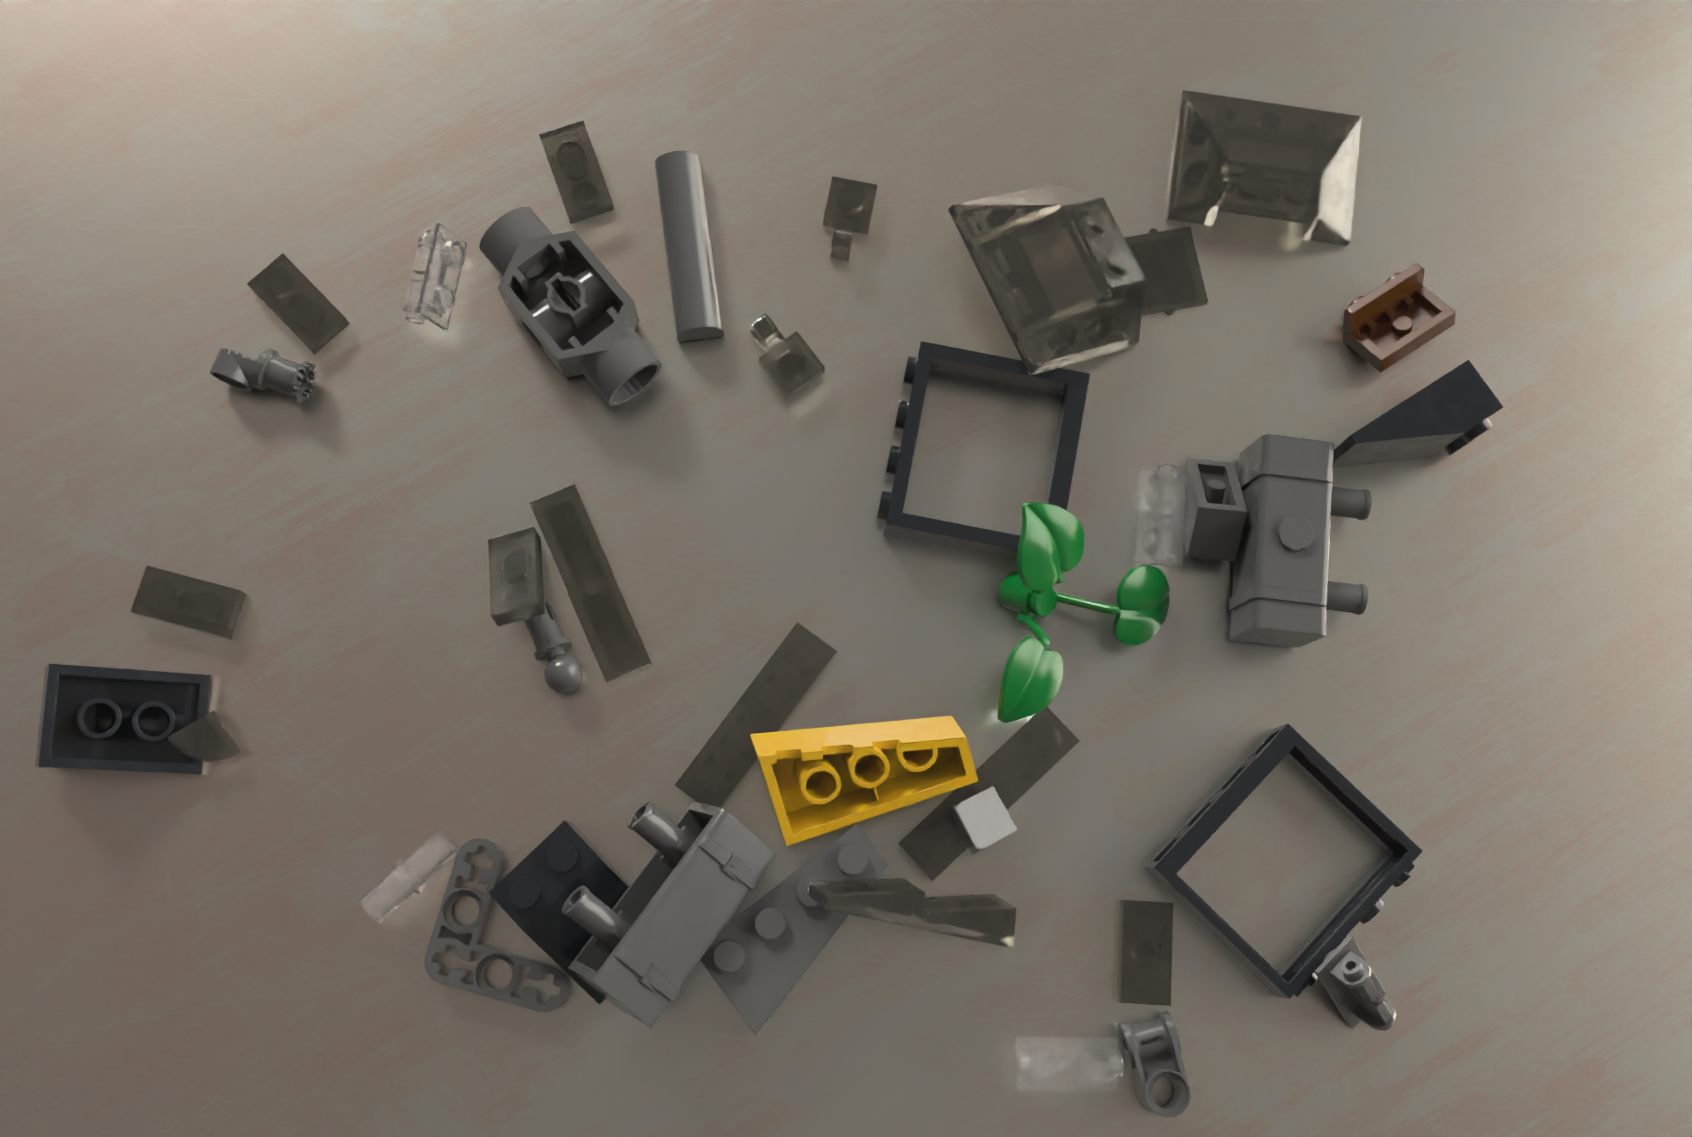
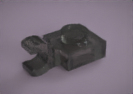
M832 176L823 218V226L835 228L830 258L849 261L854 232L869 233L878 185Z
M766 313L750 323V326L753 328L750 330V333L757 343L767 351L759 357V364L786 400L824 374L825 367L797 331L785 339Z

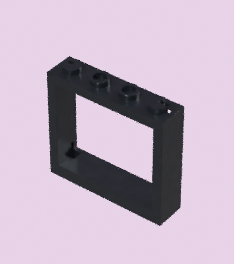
M921 341L918 357L908 355L903 383L912 385L909 401L900 400L894 428L903 429L900 446L891 445L886 473L895 475L892 492L882 491L877 514L878 519L886 520L883 535L1017 561L1020 535L903 513L930 368L1063 393L1044 503L1052 504L1067 510L1090 374Z
M1285 724L1275 728L1144 869L1276 997L1290 999L1293 995L1298 997L1306 987L1313 986L1318 978L1314 973L1315 970L1323 963L1326 955L1333 949H1336L1348 937L1347 935L1359 921L1365 924L1377 915L1384 905L1380 898L1392 885L1399 887L1411 877L1408 873L1415 867L1413 861L1423 850L1293 727ZM1285 757L1385 853L1277 972L1177 873Z

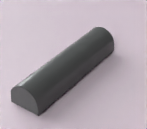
M691 151L668 152L655 160V171L677 341L724 336L701 159L698 154Z

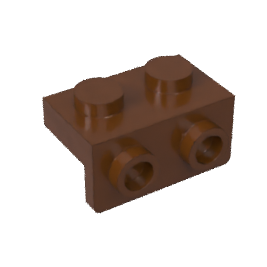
M1418 263L1402 273L1393 274L1383 285L1366 296L1354 299L1344 310L1343 341L1380 373L1455 325L1456 312L1423 286L1425 269Z

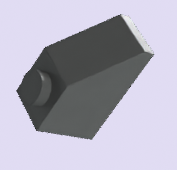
M1187 458L1181 529L1186 554L1188 557H1196L1208 562L1217 560L1235 561L1248 512L1235 465L1232 462Z

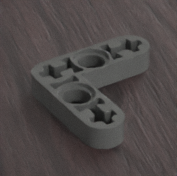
M480 838L470 840L460 848L456 856L425 954L424 965L427 974L432 980L440 984L538 1012H549L560 1008L566 1003L571 994L570 978L562 968L481 944L495 901L488 892L501 881L506 858L504 851L497 843ZM483 847L488 848L487 857L494 860L491 869H482L477 884L488 885L486 893L484 894L474 888H459L461 878L466 881L473 880L475 866L468 863L470 855L480 854ZM463 896L474 898L479 906L477 919L467 926L458 924L452 915V907L455 901ZM451 946H454L456 948L455 956L469 962L475 961V951L482 953L474 968L473 983L466 981V978L471 973L470 970L453 968L449 971L448 975L443 973L444 964L437 961L439 953L449 952ZM496 959L506 961L512 970V979L503 989L490 987L484 976L487 965ZM523 965L531 967L526 978L532 980H545L548 973L554 975L553 984L560 987L559 995L550 996L547 1002L544 1003L540 1001L541 992L539 990L523 987L522 997L516 996L514 993L518 989L523 977Z

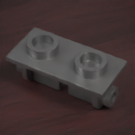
M1348 935L1336 949H1333L1326 955L1323 963L1315 970V973L1350 1028L1353 1029L1360 1021H1363L1373 1029L1389 1030L1394 1025L1396 1011L1388 1001L1383 999L1386 992L1356 941L1351 935Z

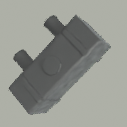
M1265 434L1240 453L1238 479L1248 512L1233 567L1232 597L1229 599V611L1231 612L1230 640L1285 647H1301L1326 636L1327 610L1349 612L1356 615L1364 613L1368 602V590L1365 584L1358 585L1328 581L1331 516L1356 518L1363 521L1368 518L1372 504V496L1369 490L1332 487L1333 442Z
M645 801L632 813L627 822V827L638 833L652 845L656 852L613 909L589 892L590 890L585 886H580L573 891L562 908L563 914L572 918L592 935L568 969L620 1010L650 1028L669 1002H673L681 992L679 988L750 891L753 892L760 882L759 878L776 856V853L721 807L693 801L675 825L657 810L654 804Z

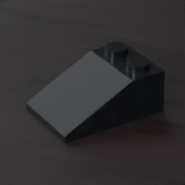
M1467 360L1351 434L1334 449L1333 468L1427 459L1443 449L1450 456L1492 428L1493 425L1488 418L1501 410L1503 405L1472 363Z
M48 664L45 667L35 767L202 774L211 675Z
M564 820L488 893L550 958L598 1004H601L606 998L568 969L592 935L572 918L563 914L562 908L573 891L580 886H585L590 890L589 892L613 909L630 884L573 823Z

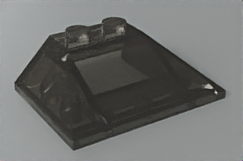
M1183 90L1180 98L1166 219L1212 226L1218 214L1222 211L1303 223V240L1347 246L1350 243L1362 116Z
M1055 183L953 204L948 209L1029 376L1131 348L1139 343L1145 278L1103 197L1061 183Z

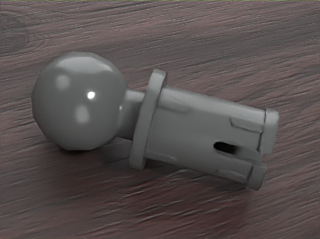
M549 601L546 603L539 602L529 606L522 611L521 616L527 629H529L537 650L534 653L535 659L537 661H548L544 670L545 682L550 689L557 692L567 693L575 690L582 681V666L576 658L565 653L572 647V642L564 637L551 603Z

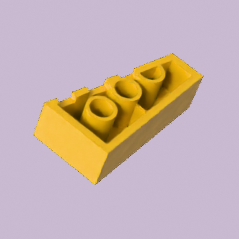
M952 716L750 734L786 846L979 782L967 738Z

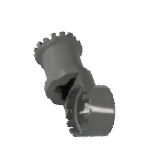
M221 348L210 370L212 376L236 388L246 391H252L253 387L263 391L271 388L290 395L291 401L299 404L309 398L308 393H312L313 390L309 388V385H315V382L311 380L316 379L315 374L317 372L315 364L307 361L302 364L295 363L280 357L278 351L266 348L265 351L261 352L256 361L251 360L247 356L246 358L243 357L241 353H238V355L234 354L235 351L233 350L227 354L229 350Z

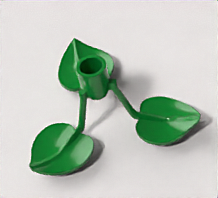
M1024 502L1021 504L1022 530L1017 553L1018 571L1009 573L1003 579L999 588L1001 604L1008 609L1018 612L1017 622L1026 625L1037 638H1023L1013 648L1007 660L998 701V720L1004 723L1013 722L1042 711L1054 700L1059 691L1063 678L1062 657L1058 652L1048 649L1050 644L1049 637L1033 620L1050 615L1054 611L1057 602L1116 615L1113 624L1114 638L1121 643L1131 646L1140 645L1150 640L1162 627L1169 609L1170 598L1168 594L1170 593V587L1164 573L1157 567L1145 564L1130 569L1122 578L1117 589V605H1108L1055 592L1052 586L1063 582V572L1075 568L1082 558L1084 532L1080 522L1074 515L1052 504L1041 502Z

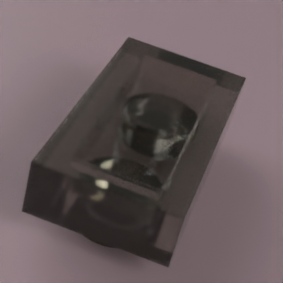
M584 121L539 134L570 224L615 210Z
M283 253L247 283L252 291L314 355L350 324L343 314Z
M531 527L489 539L490 615L497 626L545 614L541 538L536 529Z
M146 566L130 612L146 618L231 640L246 593L238 589Z
M1120 900L1117 1002L1171 1006L1173 903Z

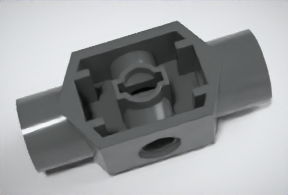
M519 207L507 212L487 229L480 241L479 248L503 277L498 290L508 310L565 378L584 374L612 407L631 400L655 379L661 370L662 363L635 332L639 323V317L633 299L575 231L552 234L530 207Z

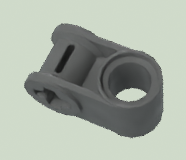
M1168 1011L1161 1012L1158 1019L1131 1026L1126 1021L1118 1023L1117 1030L1120 1045L1130 1069L1136 1097L1140 1105L1147 1111L1163 1117H1176L1182 1114L1189 1106L1191 1089L1181 1057L1179 1036ZM1158 1036L1157 1040L1140 1044L1142 1040ZM1167 1077L1174 1087V1095L1169 1104L1158 1106L1152 1098V1087L1158 1079Z

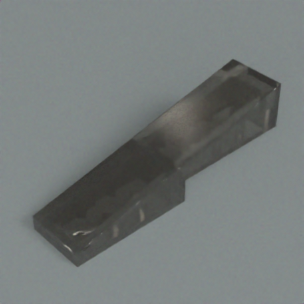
M575 484L530 502V506L568 591V596L606 683L652 664Z
M797 622L675 786L696 802L724 808L758 761L750 734L782 730L838 651Z
M1048 707L1044 708L1028 720L976 769L979 782L955 789L898 844L933 881L968 848L949 811L951 807L994 786L1006 810H1008L1080 740Z
M904 878L808 883V895L829 911L1009 948L1014 947L1017 908L994 894L925 897L924 891Z

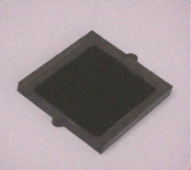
M1191 227L1160 232L1152 228L1148 234L1116 239L1115 245L1132 317L1165 312L1166 315H1172L1175 310L1202 306L1208 303Z

